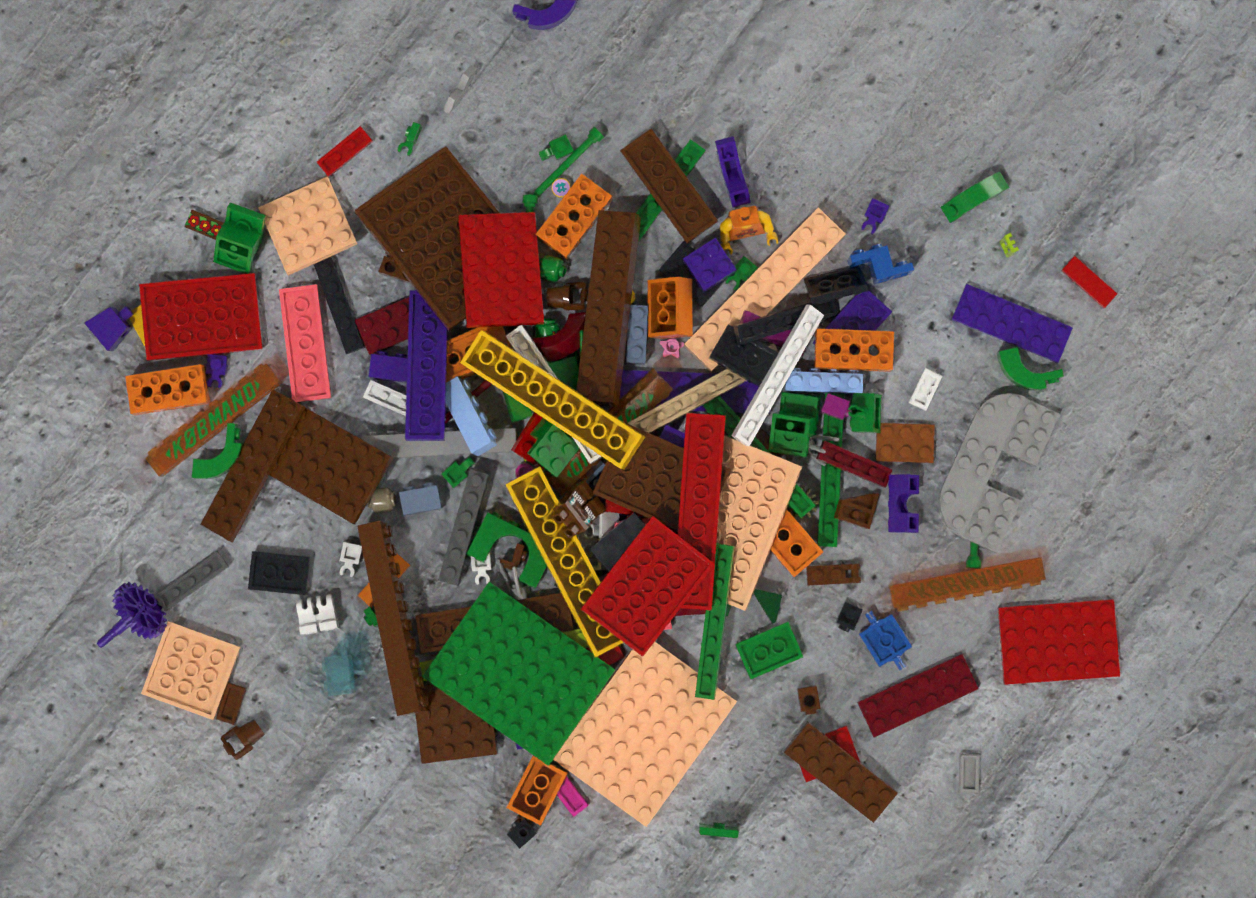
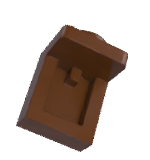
M517 543L512 562L500 560V563L504 564L503 568L512 570L513 566L520 568L521 561L525 562L528 550H525L526 546Z

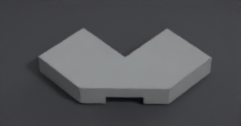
M471 65L463 73L457 88L448 97L444 107L446 113L450 114L470 86L477 71V68Z

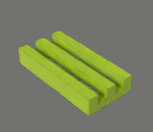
M1011 233L1005 235L999 242L1007 258L1019 251L1018 247H1013L1016 243L1015 240L1010 241Z

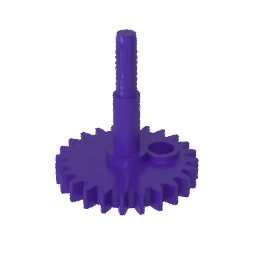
M130 582L124 583L117 588L113 594L114 599L112 602L116 604L113 608L118 610L116 615L121 616L122 619L114 624L112 629L97 641V645L100 648L104 647L129 627L132 633L137 632L138 637L142 635L144 639L148 637L150 640L164 632V628L167 626L165 624L167 619L164 617L166 613L161 611L162 607L158 605L154 594L148 593V589L143 590L142 585L137 586L135 582L133 584Z

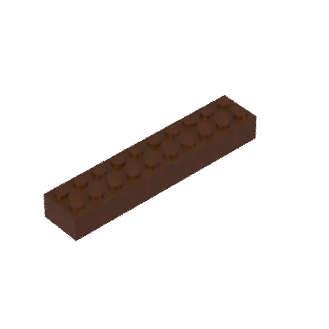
M598 210L576 390L597 405L619 406L641 217L635 212Z
M380 520L358 525L397 716H407L427 711L428 699L426 695H423L422 691L424 680L422 676H419L418 672L420 661L418 657H415L414 653L416 642L414 638H411L410 634L412 623L410 619H407L406 615L408 604L406 600H403L404 585L398 578L401 572L399 564L395 563L394 559L397 552L395 545L391 543L390 537H393L391 526Z

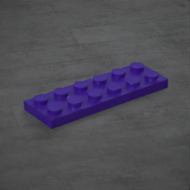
M968 284L964 287L951 319L1055 363H1059L1073 327Z

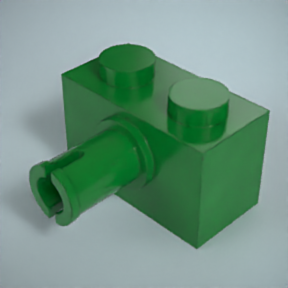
M853 393L851 406L848 408V410H851V412H848L851 416V432L880 433L882 395L876 393Z

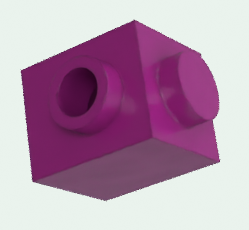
M828 393L820 413L843 420L844 417L848 418L849 416L848 412L850 410L848 408L850 406L848 405L850 401Z

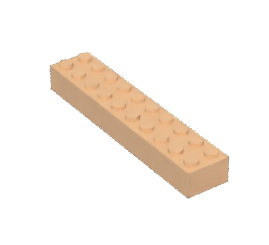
M818 207L684 344V347L712 373L719 364L710 360L709 356L727 325L729 324L733 327V325L739 324L744 310L760 317L769 315L846 234Z

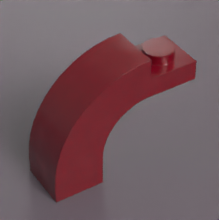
M586 312L569 314L565 326L552 336L531 338L547 361L564 358L580 348V330L584 332Z

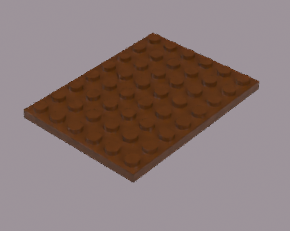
M445 146L355 209L354 213L449 331L466 319L458 216L498 214L499 211Z

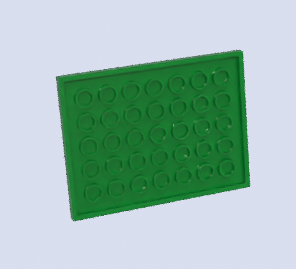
M488 582L422 677L549 766L616 670L600 658H595L590 651L491 582Z

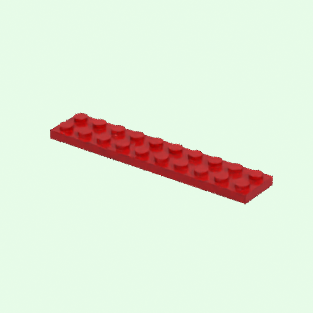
M686 413L678 536L715 563L726 416ZM715 564L681 608L712 610Z

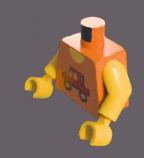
M756 206L732 210L729 212L728 217L720 224V239L722 242L720 245L724 251L728 249L730 255L733 253V250L728 241L767 233L766 240L768 246H770L771 239L776 240L778 244L777 233L773 232L774 227L769 214L758 211Z

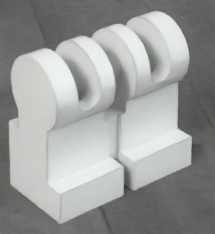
M326 594L327 603L325 606L323 605L322 597L316 596V607L319 610V614L316 615L314 613L315 605L311 597L307 598V609H304L302 599L296 600L300 635L340 629L332 594Z

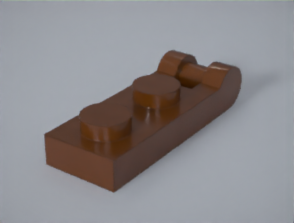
M860 564L807 566V586L861 583V577H859ZM845 570H851V578H846Z

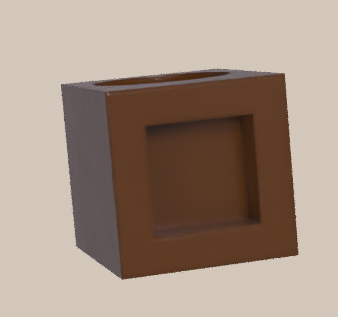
M817 686L797 688L800 711L805 712V715L817 713L816 710L821 709ZM807 695H812L814 698V703L811 706L804 704V698Z

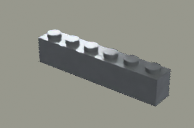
M472 469L469 471L438 581L456 586L459 585L489 481V474Z

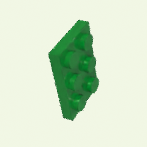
M789 622L735 644L750 680L803 658Z

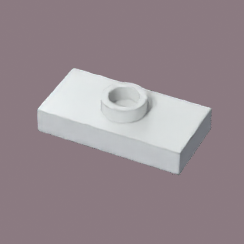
M925 368L908 403L926 411L942 376Z

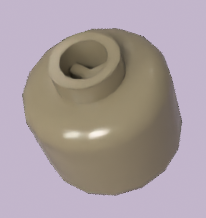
M388 487L375 489L367 503L368 507L372 508L376 514L391 512L394 506L397 505L395 492L391 491Z

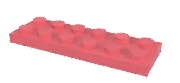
M318 285L279 289L292 400L299 403L330 399L331 390Z

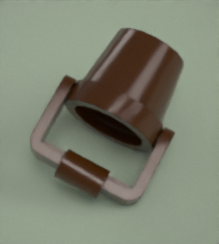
M573 282L566 283L564 286L548 288L546 293L547 305L550 308H563L566 311L583 310L588 300L586 283ZM572 289H582L580 295L581 303L573 304Z
M253 719L241 727L235 726L221 736V741L228 755H232L235 760H238L253 749V745L265 734ZM235 734L245 746L236 754L232 745L227 742Z

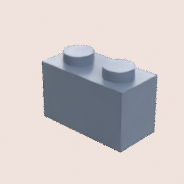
M433 483L422 484V488L415 489L414 486L405 487L403 492H399L402 511L405 516L443 509L439 486H434Z

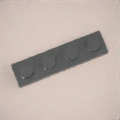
M216 551L154 597L164 611L167 612L229 566L220 553Z

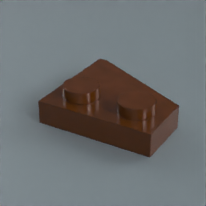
M871 493L839 499L834 518L864 529H870L879 494Z

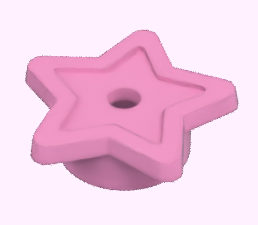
M676 338L660 341L664 348L663 357L673 355L679 358V349L684 346L683 342L677 341Z

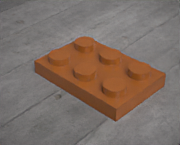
M881 423L880 433H876L875 461L934 463L935 425Z

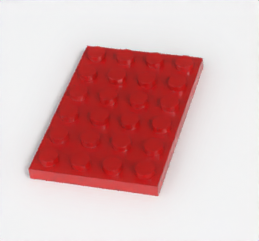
M535 212L459 215L466 327L544 324Z
M255 273L139 284L147 361L263 350Z
M652 516L581 607V610L643 657L715 563Z
M1114 599L998 607L1004 685L1120 677Z

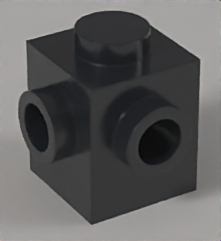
M518 818L511 824L513 828L507 835L520 849L538 833L536 830L538 826L531 820L526 818L521 820Z

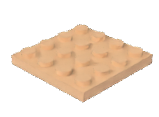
M328 176L258 207L260 213L266 215L265 225L287 275H291L358 244Z
M168 621L141 694L214 720L241 647Z

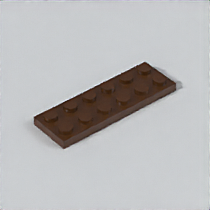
M649 129L620 150L686 244L718 222L652 129Z
M808 721L783 751L873 823L898 794L895 789Z

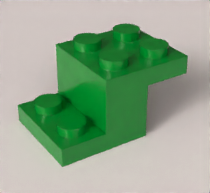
M229 203L225 222L216 236L213 262L245 274H250L253 257L262 243L266 215Z
M782 392L780 411L772 415L769 452L800 457L808 456L809 439L816 435L821 397Z
M542 418L530 433L537 441L527 454L553 476L558 477L579 450V447L574 442L572 436Z

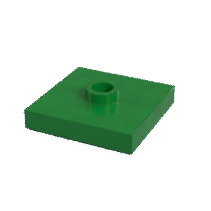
M713 822V825L699 823L700 835L738 838V827L725 826V823Z

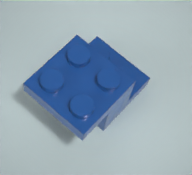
M882 244L871 246V249L865 252L863 249L853 251L847 260L849 268L868 263L874 285L911 275L914 271L913 263L907 264V261L896 263V266L893 267L888 246L882 247Z

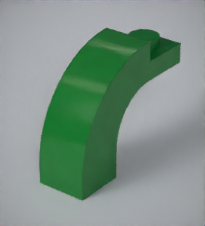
M997 172L958 194L940 208L948 221L952 223L1010 187L1002 174Z
M1018 347L997 352L998 362L1004 375L1021 388L1044 390L1047 388L1045 381H1048V384L1059 382V378L1064 377L1062 369L1046 373H1033L1029 371L1021 362Z
M227 423L225 447L217 457L208 460L193 459L192 478L214 479L229 472L230 468L236 463L243 445L242 443H237L241 434V429L238 428L237 424Z

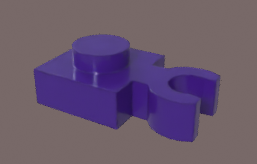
M872 198L864 217L868 218V221L863 223L861 230H864L865 226L870 225L872 227L870 234L873 235L876 231L875 223L882 224L889 205Z
M208 355L206 374H211L207 382L208 387L212 388V382L217 380L218 388L222 389L223 381L221 375H226L228 356Z

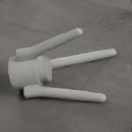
M814 435L809 439L808 456L825 466L826 463L817 460L816 456L809 452L813 449L826 453L824 449L814 445L813 439L839 441V438Z
M498 558L497 562L507 585L509 596H512L515 600L528 598L527 593L530 592V587L526 584L524 586V583H519L516 567H512L515 584L511 586L506 571Z

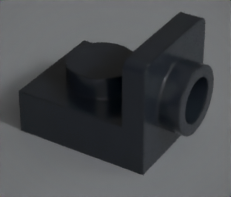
M844 602L835 622L839 624L838 628L848 633L850 629L854 631L863 609Z

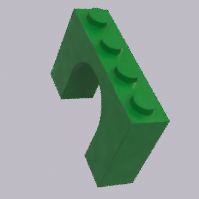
M568 355L552 363L546 360L558 380L576 391L579 369L575 356L569 358ZM503 391L512 423L533 416L531 409Z
M487 512L467 555L485 563L489 552L497 540L506 536L517 537L526 544L529 551L528 561L518 580L536 589L547 565L528 529L526 531L520 529V525L512 520L509 523L502 520L503 516L496 512H492V514Z

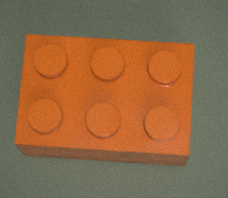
M670 277L648 280V337L669 339L693 336L692 279Z
M533 755L506 808L541 825L568 771L552 763L548 766Z

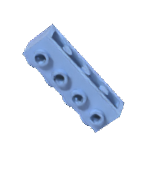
M794 368L785 383L784 392L851 395L853 393H863V374H859V370H847V373H839L837 369H828V373L820 372V369H809V372H801V368Z
M457 376L446 383V404L471 453L480 456L497 445L495 441L497 437L491 428L489 429L486 415L480 412L478 408L480 405L479 401L474 395L472 396L469 382Z

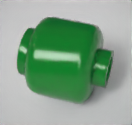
M551 255L540 258L539 267L542 279L557 282L561 277L565 276L567 267L564 266L562 258Z
M544 318V324L535 325V338L556 334L560 331V325L555 322V319Z

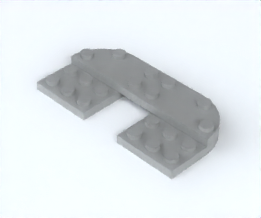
M1012 393L992 397L977 410L939 494V510L944 523L953 533L985 549L998 553L1021 500L986 484L1001 451L1036 467L1060 415L1059 413L1028 400L1025 396Z

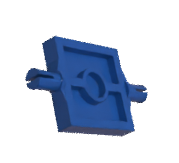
M872 610L869 611V614L866 613L865 615L871 624L859 635L877 665L880 667L887 662L894 661L899 671L902 670V667L905 668L906 666L900 656L912 646L894 616L890 614L884 619L877 620Z

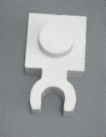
M343 542L340 561L345 562V564L340 569V575H344L345 569H350V577H354L355 569L353 565H359L362 546Z
M490 552L485 563L471 556L472 572L478 571V575L475 577L476 584L479 585V578L482 576L486 578V583L488 584L490 578L486 574V570H491Z

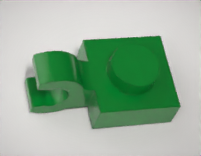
M413 122L412 126H408L405 133L407 137L406 142L398 146L399 153H401L404 147H407L409 149L407 156L410 157L412 155L413 146L416 144L422 129L420 124Z
M565 134L548 143L550 148L540 151L539 156L542 161L552 156L559 160L572 154L574 150Z
M471 457L467 458L461 465L455 461L441 475L452 488H455L468 477L465 471L471 468L475 462Z

